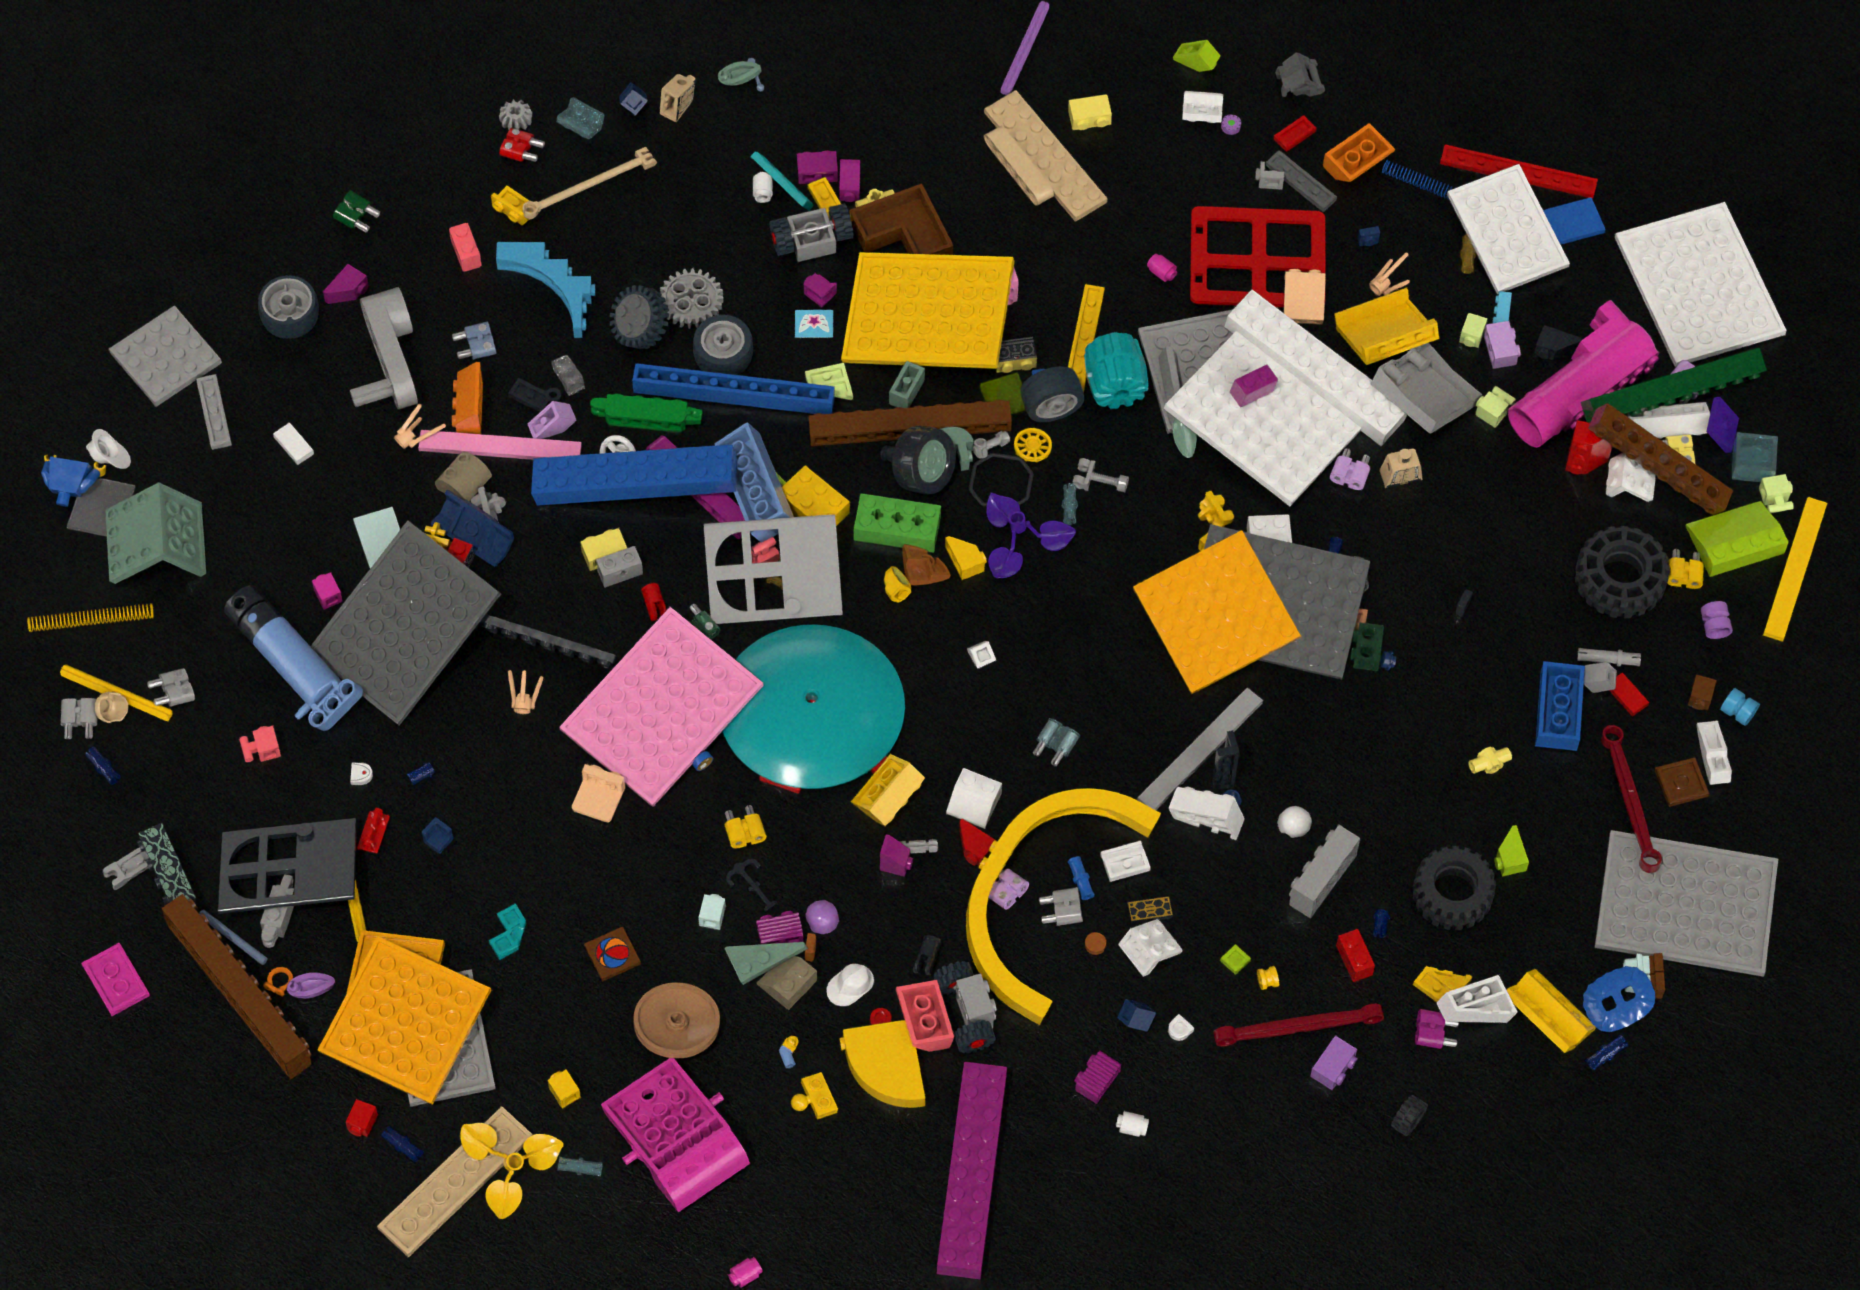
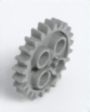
M694 268L691 269L690 273H687L686 269H684L682 275L677 271L675 278L670 275V282L664 281V287H660L661 297H664L666 300L663 304L668 305V309L664 311L669 313L667 320L673 318V324L679 321L680 327H683L686 323L689 329L692 324H695L698 328L700 322L713 315H719L718 310H722L723 290L720 289V283H716L715 277L710 278L709 273L702 275L701 269L698 273H695Z

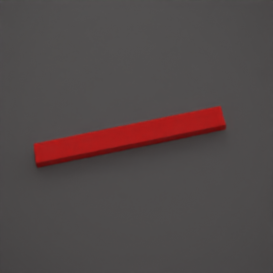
M1449 145L1444 146L1440 162L1442 165L1491 175L1519 164L1530 185L1592 199L1598 179Z

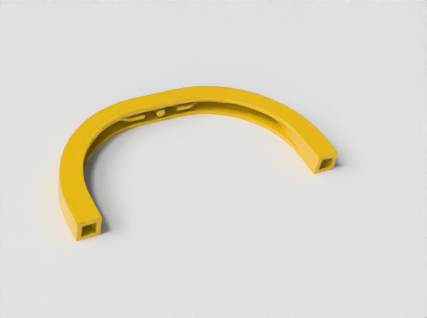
M1074 789L1052 794L1038 800L1022 811L1008 825L999 841H993L989 848L991 852L989 858L984 857L978 867L981 871L972 889L966 913L967 941L974 964L982 975L983 980H987L989 988L1000 1000L1040 1025L1049 1010L1052 1000L1020 982L998 958L989 938L986 921L987 902L990 891L1019 842L1034 828L1053 818L1070 814H1094L1116 820L1149 837L1161 813L1126 795L1101 789Z

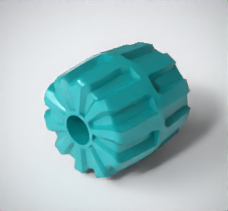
M1114 332L1099 336L1086 346L1084 355L1086 376L1093 398L1098 405L1102 407L1108 405L1110 409H1118L1123 404L1126 407L1132 406L1134 400H1142L1145 397L1144 391H1148L1147 369L1137 339H1133L1132 335L1127 333Z

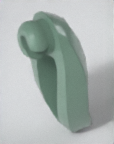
M736 62L720 70L718 79L726 85H739L758 76L762 69L757 63Z
M1174 418L1173 437L1182 455L1190 458L1193 456L1196 448L1197 434L1177 418Z

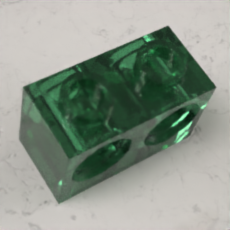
M1359 622L1358 630L1354 629L1352 642H1356V648H1352L1350 660H1354L1353 668L1378 671L1384 630L1383 625ZM1363 636H1370L1372 639H1366ZM1362 654H1368L1370 657H1363Z

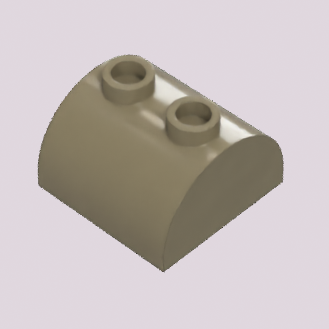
M463 451L435 481V485L443 493L446 490H450L463 500L470 501L478 492V488L483 487L492 474L480 459L471 453Z

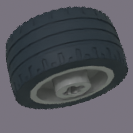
M716 315L709 317L698 326L694 334L693 353L695 361L699 368L705 372L731 375L741 374L746 370L753 356V339L749 328L742 320L733 316Z
M1052 367L1037 372L1022 384L1020 390L1026 412L1036 422H1051L1067 417L1077 411L1084 402V393L1075 371L1069 367Z

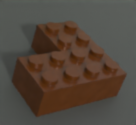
M922 184L849 210L852 228L865 253L901 240L908 254L953 255V243Z

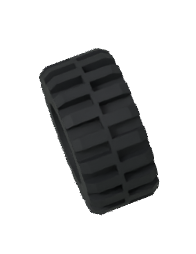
M1446 846L1441 847L1439 852L1434 850L1429 853V857H1425L1417 869L1413 884V899L1417 901L1416 907L1418 911H1423L1422 916L1426 920H1433L1432 924L1437 927L1440 924L1447 930H1450V927H1455V930H1462L1465 925L1467 928L1474 926L1475 921L1479 923L1483 920L1484 915L1490 910L1496 888L1494 872L1492 869H1489L1490 864L1487 860L1482 861L1481 855L1477 852L1475 854L1471 853L1469 848L1465 847L1464 850H1461L1459 846H1452V849H1448ZM1456 875L1470 883L1474 894L1466 900L1452 901L1443 897L1437 891L1434 884L1436 880L1443 876Z

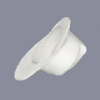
M97 429L93 432L92 441L88 443L86 448L96 462L100 464L110 463L120 469L130 466V456L123 446L102 429Z
M850 964L846 966L828 983V998L838 1006L851 1005L872 988L874 983L872 972L864 965Z

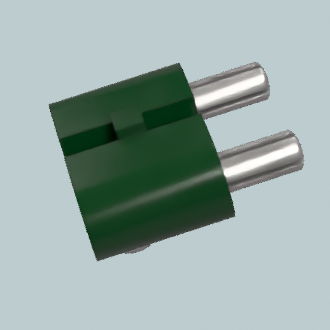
M350 190L344 197L343 202L336 208L333 218L351 229L357 227L364 232H368L370 227L361 222V217H364L368 212L377 218L380 215V211L371 207L369 200Z

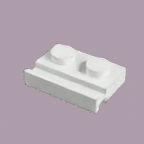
M1141 841L1101 852V858L1103 859L1110 882L1150 871V865Z

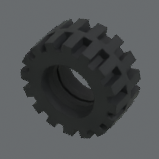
M1410 1096L1396 1113L1397 1115L1394 1117L1391 1126L1403 1135L1408 1136L1421 1121L1428 1105L1418 1097Z

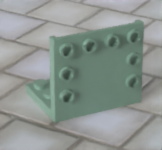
M157 483L105 510L110 582L116 584L162 560L200 577L206 574L202 502L161 483Z

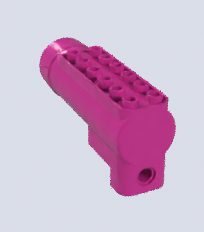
M1609 300L1597 310L1595 318L1590 323V326L1595 331L1579 343L1571 358L1572 361L1538 387L1526 393L1525 397L1509 408L1508 417L1513 429L1528 445L1537 448L1553 436L1558 435L1562 430L1564 432L1570 428L1574 430L1577 420L1581 421L1585 418L1580 402L1624 389L1628 384L1633 385L1639 380V376L1642 373L1646 375L1654 368L1653 364L1658 361L1659 352L1655 348L1651 337L1639 324L1630 321L1612 300Z

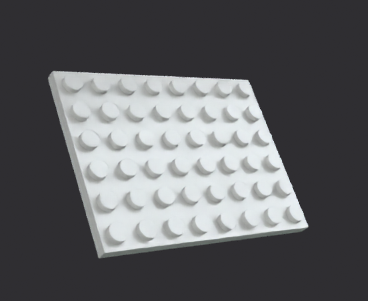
M1725 202L1615 234L1617 244L1675 367L1681 360L1694 362L1786 334L1787 330Z
M1237 331L1164 406L1166 411L1289 506L1297 500L1361 430L1360 426ZM1268 364L1278 378L1274 391L1240 408L1230 394L1234 380Z

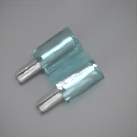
M1049 718L1036 739L1039 743L1033 754L1040 756L1044 747L1052 748L1056 755L1052 759L1051 764L1057 766L1063 756L1068 757L1080 734L1067 726L1064 727L1062 723Z

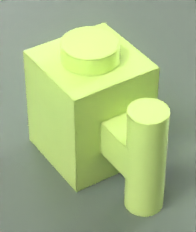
M1495 386L1492 393L1489 391L1485 397L1481 396L1477 401L1476 415L1496 428L1506 416L1509 404L1512 406L1516 399Z
M1786 474L1762 478L1759 490L1764 505H1768V511L1774 513L1793 509V502H1787L1790 493H1792V484L1787 480Z

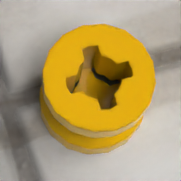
M1271 966L1267 970L1257 969L1261 990L1267 989L1268 986H1279V978L1275 966Z

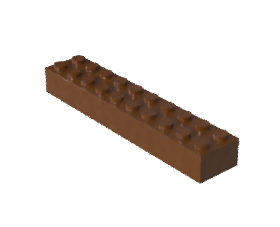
M181 894L162 908L167 926L290 1079L294 1078L312 1065L308 1043L303 1037L298 1038L295 1033L297 1031L290 1021L285 1022L283 1012L278 1006L273 1007L270 1002L272 1000L265 990L261 992L256 978L253 975L248 976L245 971L247 970L240 959L236 961L231 947L228 944L223 945L221 942L222 937L215 928L211 930L208 925L210 923L203 913L199 915L191 898L187 900Z

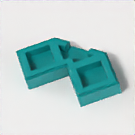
M516 904L497 913V917L506 931L489 940V944L499 960L514 953L520 946L526 920Z

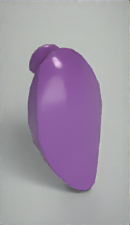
M306 973L289 981L287 991L290 995L297 998H313L332 989L336 982L333 977L326 974Z

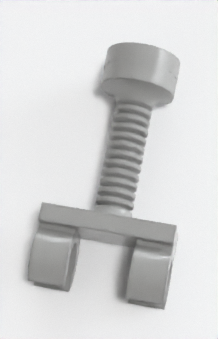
M1084 458L1079 460L1078 469L1088 473L1086 478L1075 475L1073 487L1088 491L1090 482L1093 480L1105 484H1113L1117 487V491L1126 492L1129 481L1128 476L1120 475L1119 478L1096 474L1094 473L1095 461Z

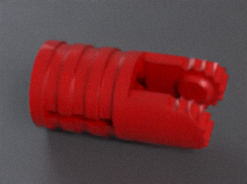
M651 583L644 586L641 592L651 621H656L658 617L656 609H658L660 617L667 609L659 585Z

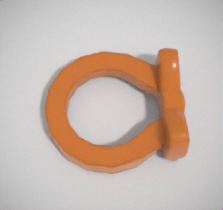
M284 967L273 969L268 975L267 982L264 983V989L283 997L284 991L287 990V984L293 979L291 971ZM283 972L287 974L289 980L285 985L279 988L273 986L272 978L276 973Z

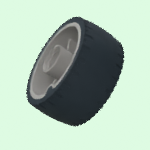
M286 275L272 279L263 287L258 298V311L263 325L272 335L283 339H294L305 335L315 326L319 315V304L314 289L307 281L297 276Z

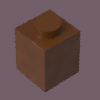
M1696 675L1688 705L1698 710H1708L1716 680Z

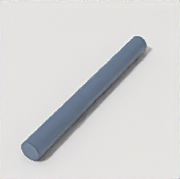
M202 910L199 915L203 913L210 923L209 925L260 964L264 965L267 962V957L208 912Z

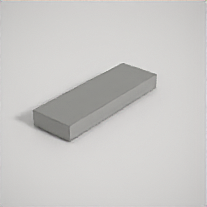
M1166 346L1158 358L1166 401L1168 402L1179 391L1180 384L1173 348Z

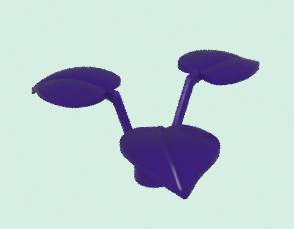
M991 493L987 502L989 522L999 528L1009 523L1012 530L1011 549L1000 547L993 550L989 556V568L995 578L1013 576L1021 569L1023 557L1020 553L1014 552L1016 534L1024 532L1026 527L1037 537L1041 538L1042 546L1050 551L1063 549L1076 534V530L1073 527L1058 521L1043 523L1040 526L1041 533H1038L1030 524V521H1026L1025 515L1020 512V506L1014 499Z

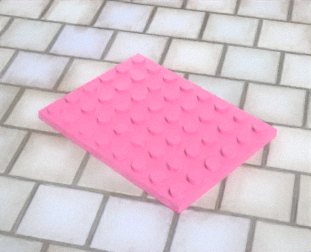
M670 607L559 728L610 772L614 771L624 777L625 784L653 807L692 765L695 758L704 752L764 685L762 681Z

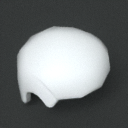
M1292 806L1285 809L1279 815L1277 823L1281 833H1286L1291 838L1302 837L1310 830L1312 819L1305 809L1299 806Z

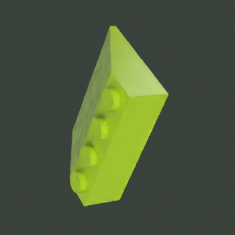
M1761 501L1686 524L1690 537L1700 553V558L1710 577L1784 554L1788 545V540L1781 525Z

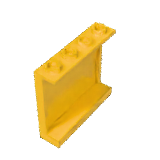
M1407 288L1334 314L1337 331L1366 365L1439 339L1437 322L1435 319L1427 320L1409 300Z

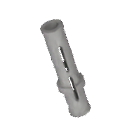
M1578 648L1577 661L1608 662L1617 664V666H1621V664L1640 666L1641 653Z

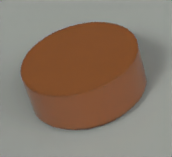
M1091 933L1085 939V948L1090 954H1101L1106 948V939L1100 933Z

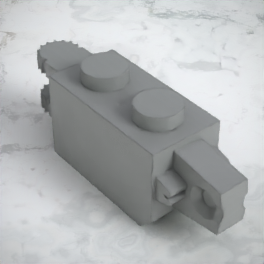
M284 874L281 884L273 885L269 897L294 895L295 888H292L294 883L293 876ZM294 906L264 910L260 924L262 927L261 938L265 947L271 948L278 937L284 938Z

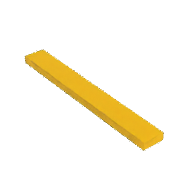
M1810 497L1806 500L1763 636L1782 642L1784 640L1827 506L1826 502Z

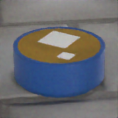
M708 751L702 752L695 758L692 765L697 771H702L712 763L713 757Z

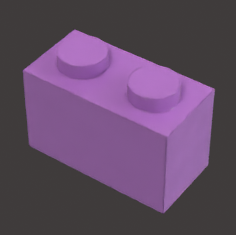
M1335 1036L1312 1068L1311 1077L1333 1090L1336 1084L1340 1086L1346 1077L1345 1071L1347 1068L1352 1069L1358 1059L1355 1057L1357 1049Z

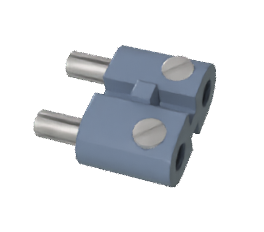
M488 321L464 327L465 331L452 334L454 341L467 338L470 349L457 352L459 359L472 356L474 360L496 354Z

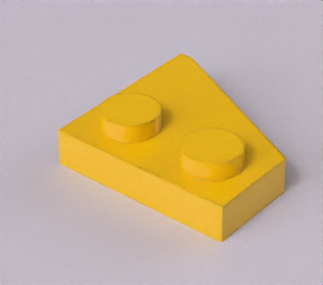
M1426 966L1415 979L1413 985L1438 1002L1446 992L1467 986L1471 982L1472 976L1467 974L1466 976L1456 975L1452 971H1440L1437 968Z

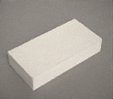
M290 423L273 433L274 438L297 465L314 454L313 449Z

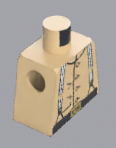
M677 74L662 88L661 115L674 122L678 121L693 100L694 86L697 83L693 76L688 75L684 77Z
M1402 449L1400 452L1391 453L1386 456L1380 468L1385 488L1422 480L1421 466L1415 449Z

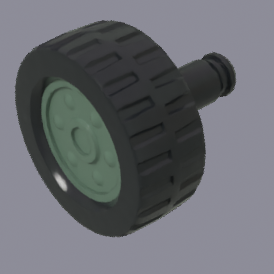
M921 425L907 429L899 437L895 446L886 445L881 449L880 453L882 460L892 462L894 477L898 484L907 491L919 494H935L942 490L953 474L956 461L955 447L950 436L942 429Z

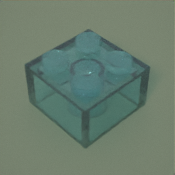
M1737 432L1733 444L1732 479L1761 482L1762 478L1775 476L1778 437Z

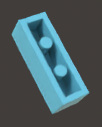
M1499 291V295L1495 299L1497 306L1494 308L1496 317H1493V323L1509 320L1512 293Z

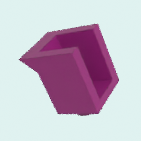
M820 274L810 275L804 281V294L821 307L837 293V283H830Z

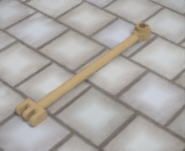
M647 147L635 151L636 158L539 202H525L522 212L527 219H533L541 209L639 165H642L646 170L655 166L657 161L651 153H648Z

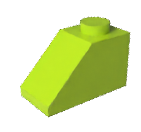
M1208 40L1181 44L1173 56L1175 61L1198 72L1212 70L1220 58V54Z
M1517 825L1511 827L1498 849L1497 857L1494 859L1497 870L1501 871L1502 877L1527 871L1529 861Z

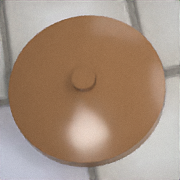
M667 983L657 986L642 996L634 1011V1029L639 1041L647 1049L663 1057L686 1058L699 1054L713 1043L719 1031L720 1015L715 1001L705 991L690 984Z

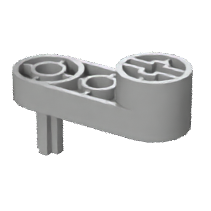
M399 287L361 298L360 304L363 316L386 379L351 389L350 394L354 406L358 407L390 396L393 397L397 409L418 404L414 384L397 337L413 332L409 313Z

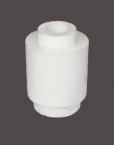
M760 172L753 177V196L757 202H768L773 195V178L766 172Z
M1124 1111L1123 1115H1118L1116 1127L1120 1128V1133L1138 1137L1140 1135L1145 1136L1149 1119L1144 1118L1143 1115Z

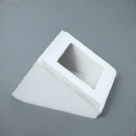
M983 641L967 649L977 668L996 660L989 641Z

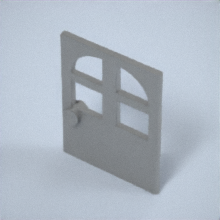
M835 514L704 524L712 624L842 615ZM778 529L781 561L752 563L750 531ZM741 532L744 564L715 566L716 553L721 543L731 534ZM782 576L784 608L756 610L753 578ZM745 579L747 611L735 609L727 604L719 593L717 581Z

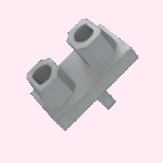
M484 487L478 488L479 494L471 499V503L478 508L483 507V511L498 520L496 513L502 512L501 508L506 504L505 499L498 497L497 493L491 495V493L485 491Z

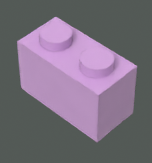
M1509 321L1485 325L1484 339L1493 369L1516 365L1521 353L1519 345L1515 344V330L1510 327Z

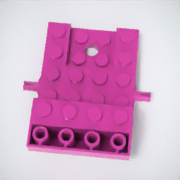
M669 1058L601 1104L606 1116L632 1147L633 1151L622 1157L626 1165L637 1158L643 1161L649 1168L655 1184L678 1212L750 1164L746 1152L731 1131L730 1126L714 1108L715 1105L724 1100L723 1096L718 1092L712 1098H706L674 1058ZM649 1093L654 1094V1096L651 1099H644L645 1095Z

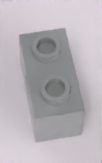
M635 546L596 559L597 571L604 588L643 574L642 562Z

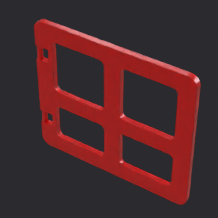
M1204 206L1193 208L1191 213V301L1196 304L1238 305L1249 292L1208 290L1206 287L1207 269H1249L1252 271V290L1273 306L1284 307L1285 293H1269L1266 291V271L1299 269L1304 272L1319 270L1321 273H1325V215L1320 211ZM1207 222H1250L1252 224V254H1209L1207 252ZM1266 224L1310 225L1311 257L1268 256L1266 254ZM1196 227H1203V234H1196ZM1196 276H1202V283L1195 282ZM1325 280V299H1324V305H1325V301H1326V280Z

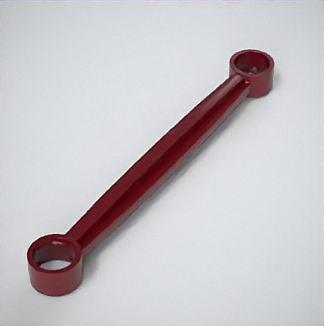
M1609 725L1603 730L1601 742L1603 746L1610 749L1625 806L1642 852L1639 866L1647 873H1654L1660 867L1662 856L1659 851L1652 847L1638 793L1621 747L1623 731L1618 726ZM1615 734L1619 737V740L1611 741L1605 735ZM1653 857L1657 860V864H1647L1643 858Z
M1369 1004L1360 1010L1297 1017L1236 1029L1232 1026H1224L1214 1031L1216 1045L1224 1047L1240 1040L1295 1034L1296 1032H1308L1358 1022L1374 1024L1382 1021L1384 1015L1380 1004Z

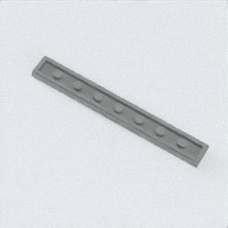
M1246 688L1138 797L1137 801L1157 810L1176 791V788L1180 787L1226 741L1227 731L1233 730L1235 732L1263 703V700Z

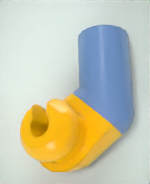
M795 1036L786 1038L779 1049L785 1068L795 1066L792 1054L799 1043Z

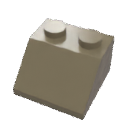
M794 956L769 970L757 982V985L786 1009L790 1010L817 981V970L802 958Z

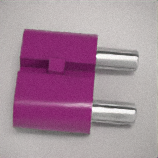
M1419 1009L1416 1022L1415 1044L1441 1049L1443 1045L1456 1047L1457 1040L1444 1038L1445 1031L1443 1030L1445 1025L1457 1027L1459 1022H1446L1441 1012Z

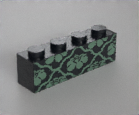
M160 823L138 833L140 838L137 841L141 852L145 851L148 859H145L149 870L155 871L157 877L153 879L158 890L163 889L165 896L162 897L164 904L167 905L181 894L187 900L191 898L194 903H197L163 824Z

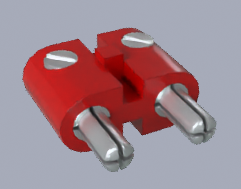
M510 128L507 133V139H504L501 145L500 156L523 162L524 159L536 162L538 156L527 151L530 150L532 145L543 148L545 142L534 139V135L531 133Z

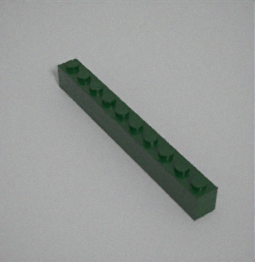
M1756 348L1597 396L1580 403L1586 422L1589 423L1596 409L1607 403L1621 413H1630V416L1642 413L1641 409L1647 408V411L1659 408V403H1664V406L1676 403L1675 399L1679 397L1681 401L1692 398V393L1695 392L1699 396L1709 393V388L1712 387L1715 390L1725 388L1728 382L1735 385L1744 382L1743 378L1748 377L1749 380L1760 377L1759 373L1766 371L1760 348Z

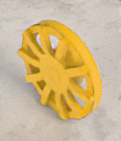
M1036 428L1022 430L1017 434L1014 441L1016 454L1024 459V461L1037 463L1047 458L1052 448V442L1048 434ZM1030 433H1037V435L1031 436ZM1027 434L1028 438L1025 439L1022 436ZM1041 435V436H1043L1045 439L1040 440V439H1039V436ZM1020 439V440L1023 441L1025 444H1021V443H1017V442H1018V440ZM1047 442L1048 446H1042L1041 444Z

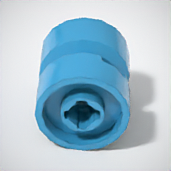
M1734 688L1720 710L1729 716L1735 715L1736 720L1746 726L1755 715L1760 704L1751 698L1745 699V694Z

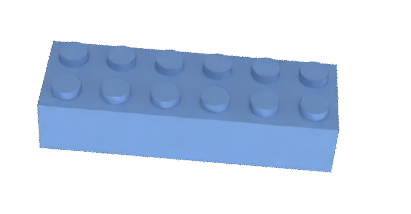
M747 422L715 443V446L732 444L736 452L737 475L736 492L734 494L745 521L794 517L761 435ZM778 529L750 531V534L760 542L779 533Z

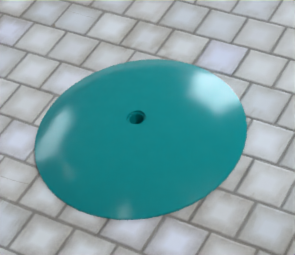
M826 625L793 626L760 638L737 657L736 661L762 681L764 686L724 728L723 734L735 755L760 776L772 782L795 788L818 789L837 786L852 781L873 769L885 758L897 741L905 713V698L900 678L888 658L877 647L861 636L841 628ZM808 700H815V702L810 703Z

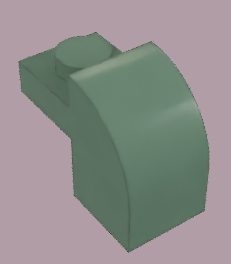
M959 427L941 428L953 441L961 471L969 470V462H972L971 451H973L974 442L972 436L966 430Z

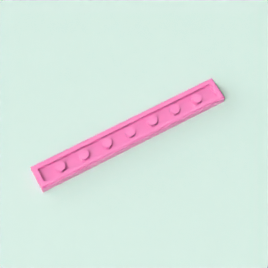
M421 430L420 436L429 432V430ZM438 431L420 441L418 448L419 451L460 454L465 451L479 456L533 460V458L581 455L582 443Z

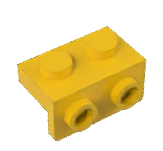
M506 186L498 195L495 193L491 195L493 208L498 212L506 214L511 221L518 222L523 226L529 220L524 217L522 212L523 204L529 200L509 186Z

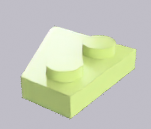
M844 363L805 371L807 383L835 386V397L848 400L853 399Z

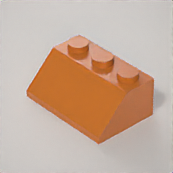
M1369 123L1325 153L1323 167L1336 180L1351 182L1393 153L1395 148Z
M475 362L457 372V380L453 381V391L457 392L456 397H453V410H456V415H452V427H456L457 433L481 434L483 379L480 362Z

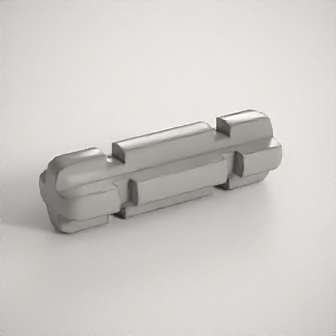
M926 840L909 841V843L899 841L910 849V853H926V850H929V852L938 851L937 840H929V842H926Z

